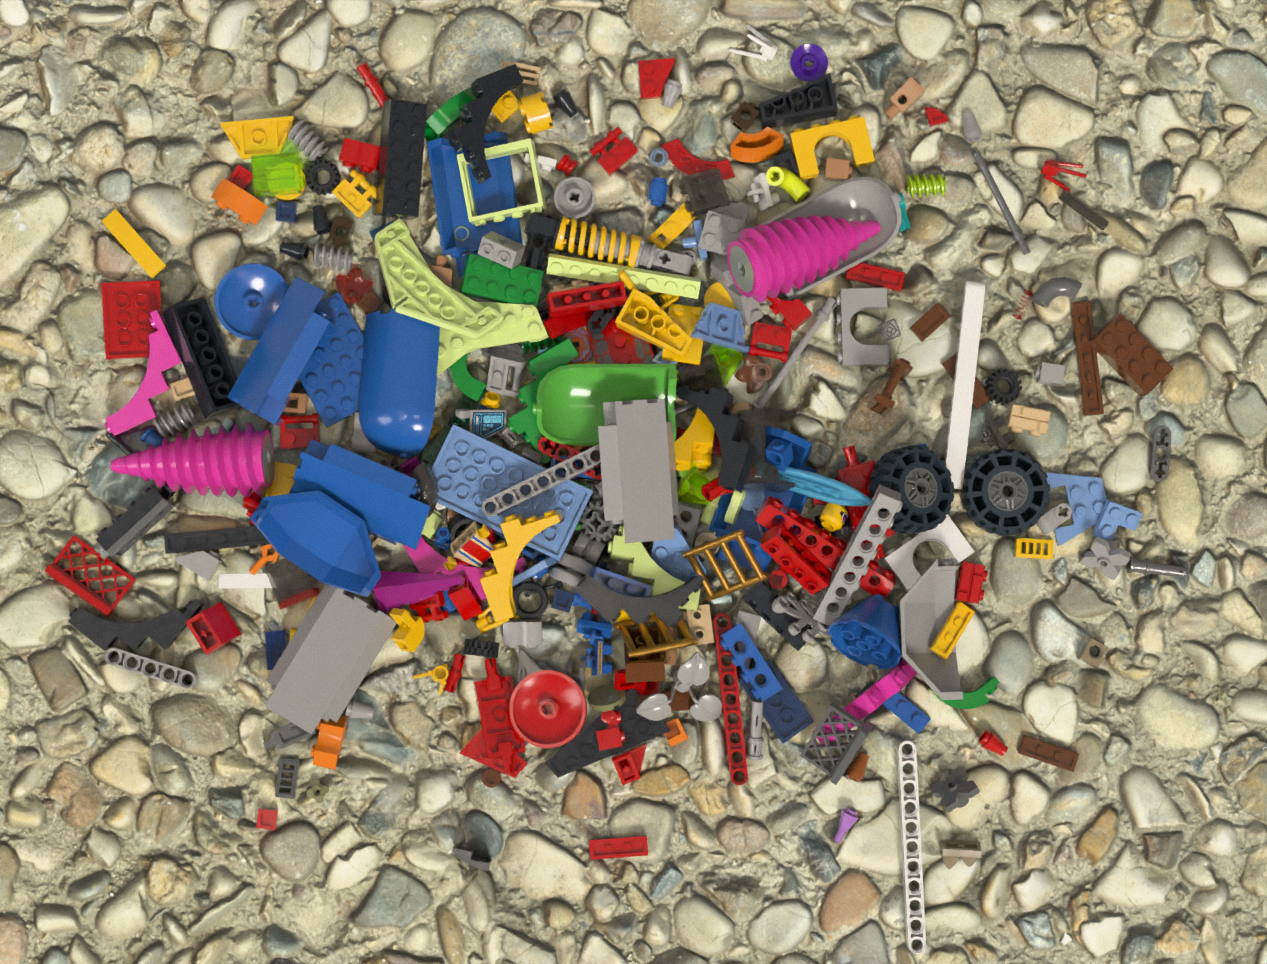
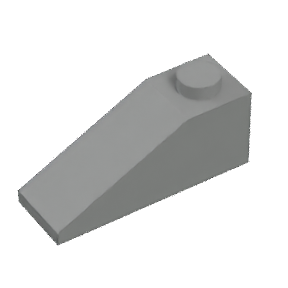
M738 611L737 614L733 615L731 625L735 626L741 623L755 644L761 616ZM737 641L738 652H741L744 649V644L741 641ZM751 657L747 658L744 662L745 667L748 669Z

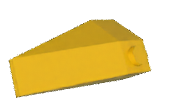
M633 288L615 321L616 326L640 339L684 357L692 339L651 297Z

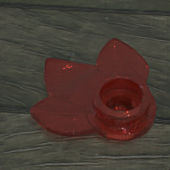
M359 267L350 270L347 277L340 274L336 277V288L342 293L343 299L348 304L359 302L361 297L368 294L373 287V281L364 280L363 273ZM350 292H355L353 296H349Z

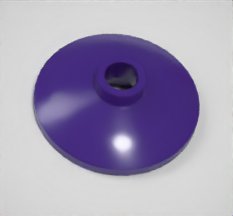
M801 45L795 49L791 56V70L800 80L807 82L815 79L818 80L827 70V55L817 45ZM809 61L812 63V66L806 67L805 63Z

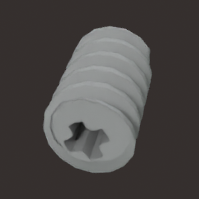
M302 119L290 129L288 139L290 141L293 140V144L298 146L299 151H304L303 155L309 157L308 160L310 162H315L327 152L329 147L323 149L324 141L319 144L317 143L320 137L313 138L312 136L315 132L310 131L308 133L309 125L302 127L304 123Z
M316 243L313 261L315 267H319L322 263V268L324 269L329 265L330 270H334L337 266L338 272H341L344 268L345 273H349L354 262L355 251L349 255L347 248L342 253L341 247H339L334 252V246L331 245L330 249L327 250L326 244L319 249V243Z
M189 402L188 408L181 405L180 412L174 408V415L167 411V418H165L161 414L159 422L153 418L159 433L164 437L166 436L167 439L169 438V432L172 435H176V429L182 432L183 425L187 429L190 428V422L193 425H197L195 412Z

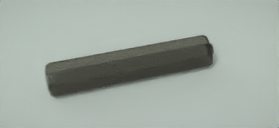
M1064 190L1060 194L1059 199L1095 226L1101 230L1108 226V220L1068 191Z

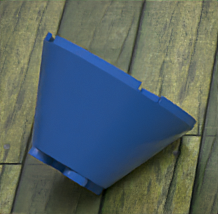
M875 594L874 597L865 598L832 622L828 628L827 634L832 638V645L843 655L861 665L868 666V664L877 665V669H890L897 666L901 659L899 608L885 601L881 595Z

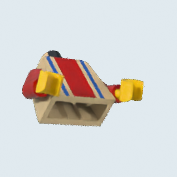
M474 521L450 544L453 557L450 555L447 557L448 561L443 563L448 571H452L457 565H474L479 567L485 561L493 564L490 551L495 547L494 544L496 542L494 530L485 524L481 527Z

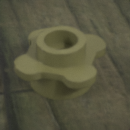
M314 780L310 790H307L306 795L314 798L317 803H322L324 801L323 797L329 792V787L320 784L319 780Z

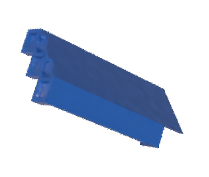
M494 131L484 135V149L508 144L507 133ZM438 138L427 142L442 254L451 255V258H456L458 277H462L467 255L481 256L478 254L482 237L491 231L523 245L519 218H512L510 216L506 217L502 222L488 221L483 226H475V224L473 225L469 222L457 155L463 154V150L456 152L451 147L448 138ZM510 155L486 160L492 177L482 184H479L474 179L471 166L468 164L477 216L517 207ZM464 226L469 230V238L466 241L461 242L455 238L454 231L457 227ZM463 228L458 229L456 232L457 238L465 239L467 231Z

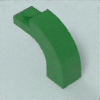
M472 87L452 97L426 121L425 139L428 142L442 138L454 124L461 120L460 109L466 103L477 100V97L472 93Z
M469 352L452 364L450 371L458 389L466 397L479 403L487 385L469 374L467 370V359L471 353Z
M992 676L976 690L967 693L963 692V699L941 700L930 687L928 689L945 705L958 709H973L989 702L990 700L985 694L988 693L990 695L998 689L996 685L1000 682L995 676Z

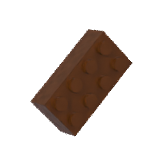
M1121 313L1115 315L1088 342L1140 397L1148 395L1174 369Z

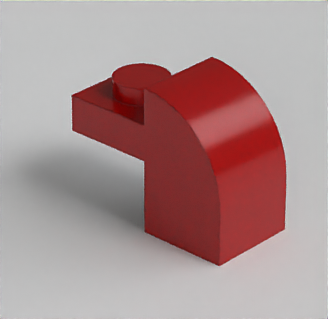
M625 669L615 670L613 688L617 691L634 688L641 695L658 693L660 681L626 683Z

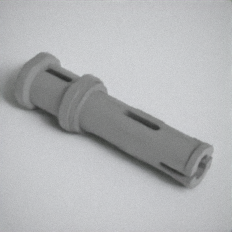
M752 700L750 736L747 738L748 753L746 754V758L751 760L763 759L761 754L762 743H764V739L761 736L763 701Z

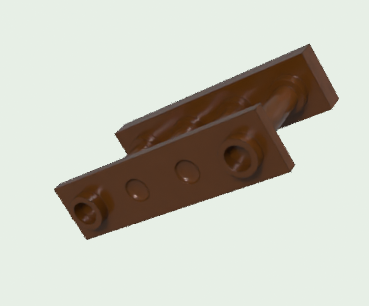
M903 358L895 359L887 367L886 371L891 373L882 393H878L869 402L868 409L885 416L893 408L895 401L892 400V394L900 378L904 379L913 369L909 361Z

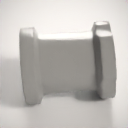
M509 426L498 437L510 446L511 451L524 439L515 432L512 433Z

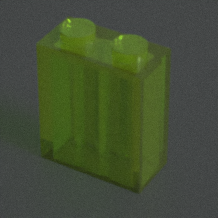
M297 152L251 156L253 188L256 197L302 193V188H305L304 176H301L300 169H303L302 157L299 158Z

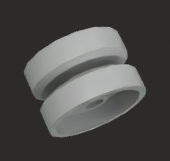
M581 177L564 179L558 184L554 192V205L557 213L565 215L570 220L576 218L577 223L588 219L595 210L596 195L592 185ZM577 198L578 202L575 203V201H572V199Z
M563 553L560 561L557 560V562L565 566V570L555 566L552 568L549 576L575 587L583 579L582 574L591 576L594 565L573 554Z

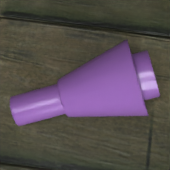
M849 807L841 810L838 831L834 841L841 843L845 833L859 819V816L856 815L857 811Z

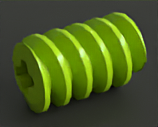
M930 173L928 179L925 174H922L920 179L917 174H914L913 179H911L909 174L906 175V194L910 193L912 199H914L915 193H918L919 198L922 197L923 193L929 198L931 192H933L934 197H937L938 192L941 193L942 197L945 196V174L942 178L941 174L937 173L934 178V175Z

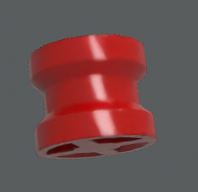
M566 153L557 164L556 169L563 171L566 177H570L579 162L572 160L570 155Z
M775 570L769 574L768 584L771 588L781 589L787 584V575L783 571Z

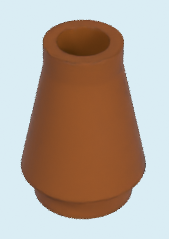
M859 752L858 756L846 770V777L856 782L864 779L869 756Z

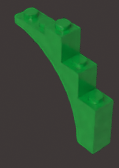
M568 337L528 360L530 365L527 367L532 376L537 375V377L518 388L520 392L517 394L522 405L524 403L527 405L508 416L509 422H507V425L512 433L516 431L519 435L525 432L526 434L523 437L528 445L533 444L536 449L535 452L543 455L541 460L544 464L551 461V459L540 452L538 448V442L542 438V434L538 429L537 414H533V403H537L539 383L545 375L559 366L566 365L578 356ZM542 442L541 445H543V450L546 451L544 442Z

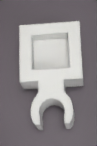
M526 153L524 163L531 164L530 156ZM537 156L540 170L546 172L556 171L558 164L556 159Z

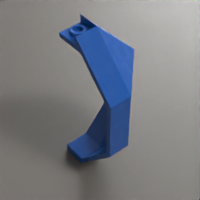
M320 490L263 497L260 505L250 517V520L278 554L324 584L368 597L381 578L365 521Z

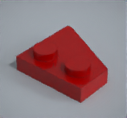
M675 58L638 61L641 100L661 97L665 83L675 63Z

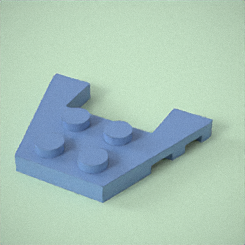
M1046 472L1048 476L1046 480L1050 484V489L1064 486L1067 502L1072 510L1071 519L1073 525L1054 530L1057 546L1064 544L1097 523L1107 501L1102 478Z

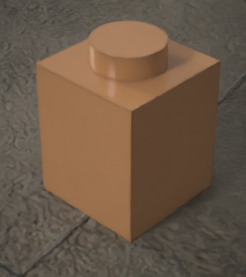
M827 158L824 180L842 182L848 180V177L851 178L852 166H849L850 160Z

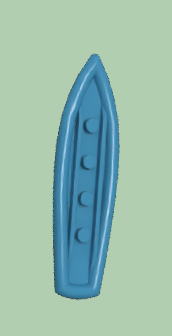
M757 460L754 465L757 470L756 475L758 479L808 497L845 506H868L871 498L855 488L817 473L789 466L783 472L767 467V462Z

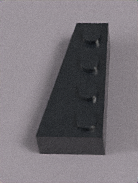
M826 74L824 77L810 81L800 88H794L784 95L781 94L760 103L758 112L762 130L766 127L774 128L835 117L838 106L831 74Z

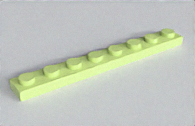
M549 254L546 274L607 284L622 281L618 273L624 270L637 289L698 299L701 284L700 278Z

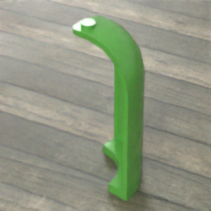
M570 364L559 366L548 372L539 383L537 403H533V414H537L538 429L547 439L559 444L598 445V426H605L603 403L665 398L666 422L673 423L675 442L676 421L675 411L672 410H674V400H676V364Z

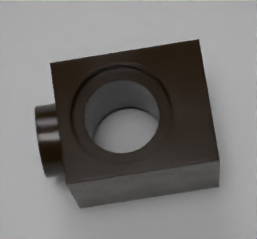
M744 101L730 118V123L741 132L746 133L759 116L758 108L753 103ZM743 112H747L750 114L751 118L748 120H744L741 118L740 114Z
M335 216L329 234V239L333 241L332 244L343 247V245L349 246L356 225L354 221ZM339 229H346V234L343 237L337 236Z

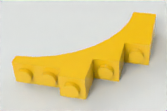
M699 408L689 428L674 442L675 464L678 471H690L693 450H697L699 453H712L715 429L707 416Z
M552 509L544 512V515L540 517L536 515L527 517L525 521L522 514L516 516L514 513L504 517L505 520L500 525L506 542L501 541L494 544L495 547L490 551L496 570L495 568L486 570L480 578L495 622L514 617L517 610L513 598V576L519 555L525 545L535 535L563 519L561 510L555 512Z

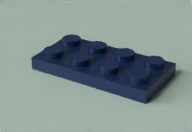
M769 658L765 662L783 689L763 701V717L782 744H784L812 724L814 720ZM758 674L755 677L757 685H762L765 682L764 675ZM743 678L739 679L738 682L750 699L756 700L751 692L753 687L750 682L746 683Z

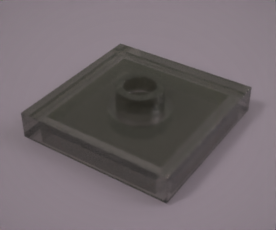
M713 354L702 357L700 365L687 363L677 367L682 385L691 387L692 391L698 392V389L709 392L711 387L716 389L718 386L723 387Z

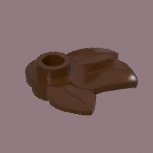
M749 355L744 357L745 366L738 369L735 373V378L743 383H747V393L752 394L763 388L765 381L772 377L773 370L769 364L762 363L758 357ZM761 369L766 370L765 376L760 375Z

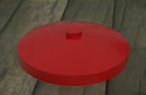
M555 670L537 671L526 676L514 689L509 704L510 719L519 736L529 744L541 748H555L567 744L579 734L586 720L587 702L583 690L569 675Z

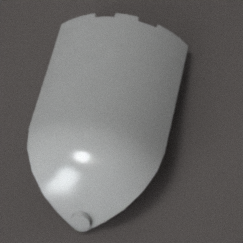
M871 177L851 178L837 183L759 224L767 226L770 222L776 221L780 223L783 219L793 220L796 217L807 218L811 215L821 218L828 215L834 219L844 218L848 222L850 220L878 221L881 226V231L877 235L858 245L856 251H849V257L846 261H842L839 258L837 269L831 270L828 268L827 274L824 277L816 275L814 282L807 283L804 281L801 288L796 289L792 287L789 293H784L788 301L885 249L896 237L902 222L899 205L901 199L896 191L893 192L880 179Z

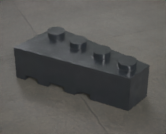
M764 581L754 584L741 599L794 649L799 651L806 644V641L802 638V633L807 629L811 630L813 627L807 624L801 629L800 633L795 636L791 635L788 631V626L793 622L797 623L799 619L785 612H774L772 609L773 600L779 597V595L775 596L770 591L771 588Z

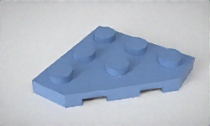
M674 525L675 539L654 541L650 557L668 574L686 582L695 572L688 559L683 558L682 552L693 547L685 539L679 526ZM695 555V558L697 559L701 569L706 575L707 567L703 562L700 561L698 556Z

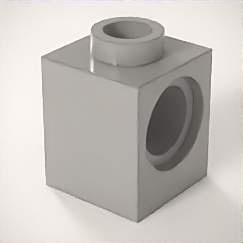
M1042 362L1035 369L1037 383L1061 386L1063 384L1065 365Z

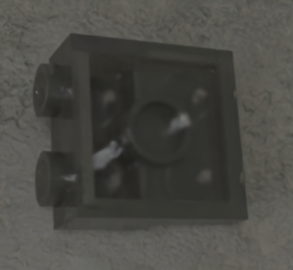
M719 168L682 177L679 190L681 195L686 197L685 208L687 213L691 212L692 217L706 214L708 210L711 211L712 209L730 204Z
M286 558L264 567L278 603L315 589L313 584H316L314 577Z

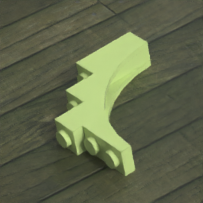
M624 523L619 525L618 536L614 535L613 541H609L608 552L611 553L610 559L630 562L628 574L631 575V579L652 586L649 596L671 591L685 583L660 568L649 556L641 542L625 543ZM700 590L696 593L692 592L688 597L690 600L683 607L679 606L678 608L696 611Z

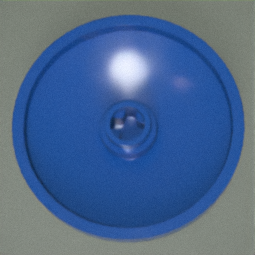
M257 263L239 265L227 272L216 288L214 296L216 315L221 324L231 334L246 340H260L289 289L288 284L278 272L266 265Z

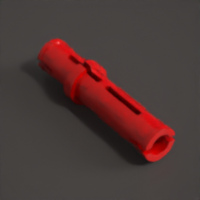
M365 62L356 69L365 81L366 88L370 89L383 110V102L389 100L378 82V77L372 73L367 62Z

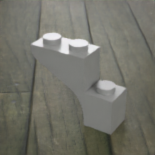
M721 256L710 263L713 278L728 292L736 309L740 311L744 324L750 326L761 319L763 314L760 302H757L752 297H745L737 289L729 271L727 257Z

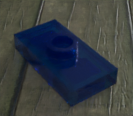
M285 630L265 632L267 670H273L286 648Z

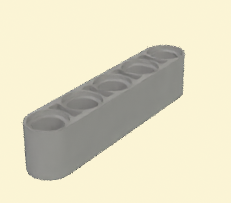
M110 648L105 653V661L112 666L182 688H194L199 682L198 675L193 671L124 649ZM114 651L119 654V659L116 662L111 659V654ZM132 657H135L138 661L135 668H132L129 664ZM150 663L156 665V671L152 674L148 671ZM170 668L175 673L172 679L166 677V671ZM187 674L193 677V682L190 685L184 682Z

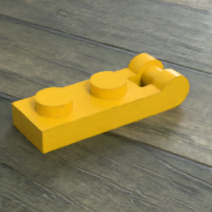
M684 202L647 240L651 244H656L657 248L665 250L698 215ZM661 234L666 238L663 242L658 238Z

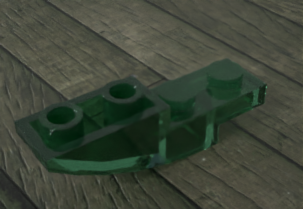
M464 394L462 395L444 423L442 430L424 456L423 461L433 467L453 424L464 430L467 428L469 418H458L455 415L456 409H477L479 403Z

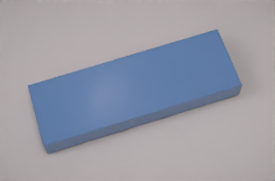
M549 557L514 576L513 587L557 563V560Z

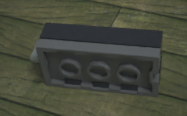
M152 487L151 489L147 488L141 493L142 497L137 502L133 501L130 503L123 515H117L112 520L113 524L109 528L105 527L98 533L99 537L96 541L99 544L94 550L100 553L103 560L109 555L119 559L175 507L160 489Z

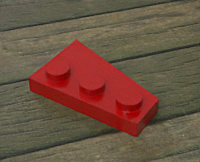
M481 728L459 754L504 773L502 758L487 759ZM518 754L514 755L517 772L507 774L513 778L528 764Z

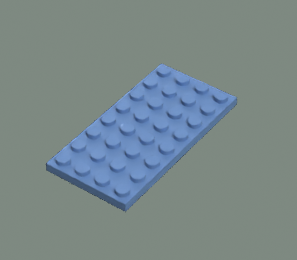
M453 424L421 489L420 495L478 523L485 524L501 534L504 533L500 524L505 520L504 517L515 513L516 516L522 514L525 521L527 517L533 515L540 517L544 515V512L552 509L555 512L561 510L563 519L559 523L545 528L526 544L560 561L593 491L568 480L497 516L488 517L482 511V503L486 499L547 469ZM555 473L557 478H564L563 476ZM541 477L538 480V485L541 487H546L549 483L546 477ZM525 485L520 489V493L527 496L531 493V488ZM506 494L503 497L505 504H511L514 501V497L511 494ZM488 503L485 506L486 512L493 513L496 510V505Z

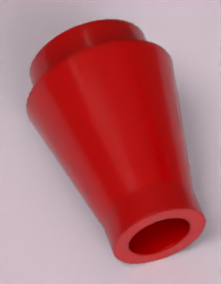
M984 731L978 740L982 748L1000 756H1003L1008 750V747L993 731Z

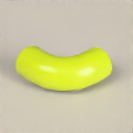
M779 166L771 167L766 173V180L770 185L781 187L797 203L803 200L811 191L797 175L786 168Z

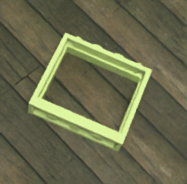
M531 138L485 148L484 151L486 160L529 151L538 203L477 216L468 169L469 162H466L463 154L457 155L468 219L473 225L483 226L487 224L486 222L492 220L494 222H502L506 217L520 218L524 216V213L538 214L543 209H547L535 144Z

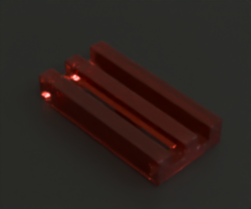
M317 587L310 588L278 603L280 610L319 595L320 590Z

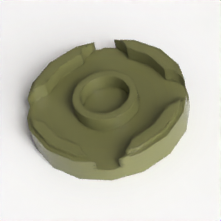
M614 684L602 685L589 693L587 698L588 704L595 711H611L615 709L614 706H621L626 701L625 690L617 691L613 688Z

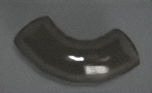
M422 463L413 470L412 476L419 485L420 491L417 501L430 506L427 517L429 518L438 502L439 487L437 478L427 463Z

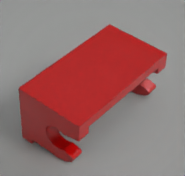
M463 575L465 578L464 584L450 587L457 586L448 591V596L465 621L484 612L481 598L467 576Z

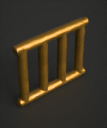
M743 529L682 552L683 558L688 559L695 574H700L705 579L702 584L707 594V601L717 599L769 578L766 572L763 573L745 540ZM737 539L756 574L755 576L746 578L728 542ZM721 547L739 582L730 585L711 551L712 548ZM704 552L723 588L716 591L713 590L695 555Z
M656 615L651 616L645 624L641 623L638 625L633 620L614 624L615 630H619L629 650V658L698 644L697 639L692 637L683 618L677 624L684 637V640L679 641L673 640L667 626ZM656 623L666 643L655 645L646 625ZM638 627L647 647L636 649L627 628Z

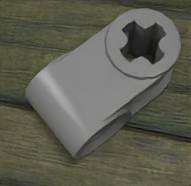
M1061 503L1045 512L1038 520V523H1036L1044 536L1071 517V507L1068 504ZM1059 508L1066 509L1065 517L1058 515L1060 512Z

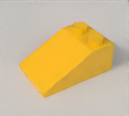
M673 303L669 305L668 316L692 339V342L684 357L663 349V360L700 365L703 341L692 338L691 333L704 308Z

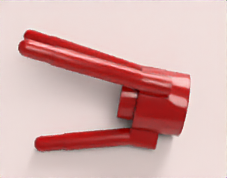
M1052 159L1045 160L1041 174L1045 175L1044 179L1053 182L1067 192H1070V189L1054 179L1052 175L1056 176L1058 171L1084 178L1087 176L1084 173L1060 167L1083 168L1082 164Z

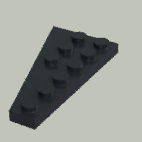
M633 688L626 692V701L621 706H614L615 709H613V711H620L622 722L618 723L619 730L624 731L625 742H622L623 746L599 750L596 731L604 730L608 727V723L603 722L600 715L545 764L559 778L671 730L662 720H649L636 712L638 707L637 695L639 693Z

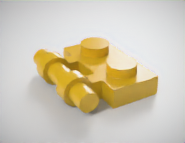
M354 169L350 173L354 180L349 183L344 178L332 193L361 219L373 206L368 199L373 197L376 200L377 188L369 184L365 180L366 177ZM359 185L366 190L363 195L356 189Z

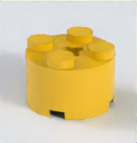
M542 91L520 98L521 101L517 102L522 116H526L523 122L528 134L531 133L533 135L554 128Z

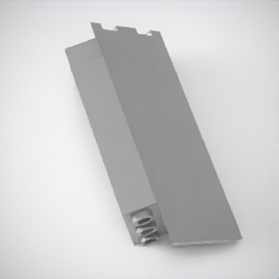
M665 398L603 403L605 426H598L605 521L611 520L612 524L624 523L625 543L675 539L673 516L679 515L673 423L666 422Z

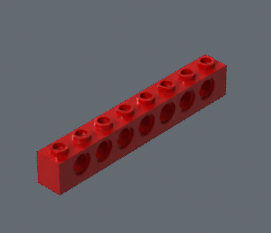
M768 496L756 511V522L769 530L781 523L821 563L832 570L836 568L840 560L839 556H842L847 547V543L843 539H837L832 536L827 529H821L813 520L802 517L797 510L788 508L778 498ZM776 515H782L783 518L779 519V518H776L775 516H776ZM797 525L799 528L794 529L791 526ZM813 535L815 538L810 539L807 536ZM828 545L831 546V548L825 549L823 548V546ZM855 556L854 558H855V559H861L862 557H861V556ZM870 559L868 571L865 576H861L859 587L873 596L878 594L885 599L896 585V576L890 569H884L876 560ZM846 572L848 575L854 574L853 572ZM871 576H878V578L873 579Z

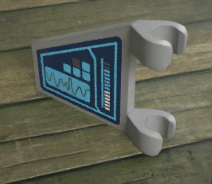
M456 409L455 415L458 418H469L468 431L483 439H487L506 429V409Z

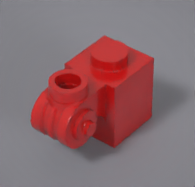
M620 711L602 712L601 719L603 722L608 723V727L604 730L596 731L599 750L623 746L622 742H625L624 731L619 730L618 723L622 722Z

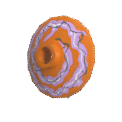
M579 328L560 336L561 340L568 337L572 344L574 342L580 344L579 348L575 349L578 356L568 362V364H584L590 360L593 350L588 332L585 329Z

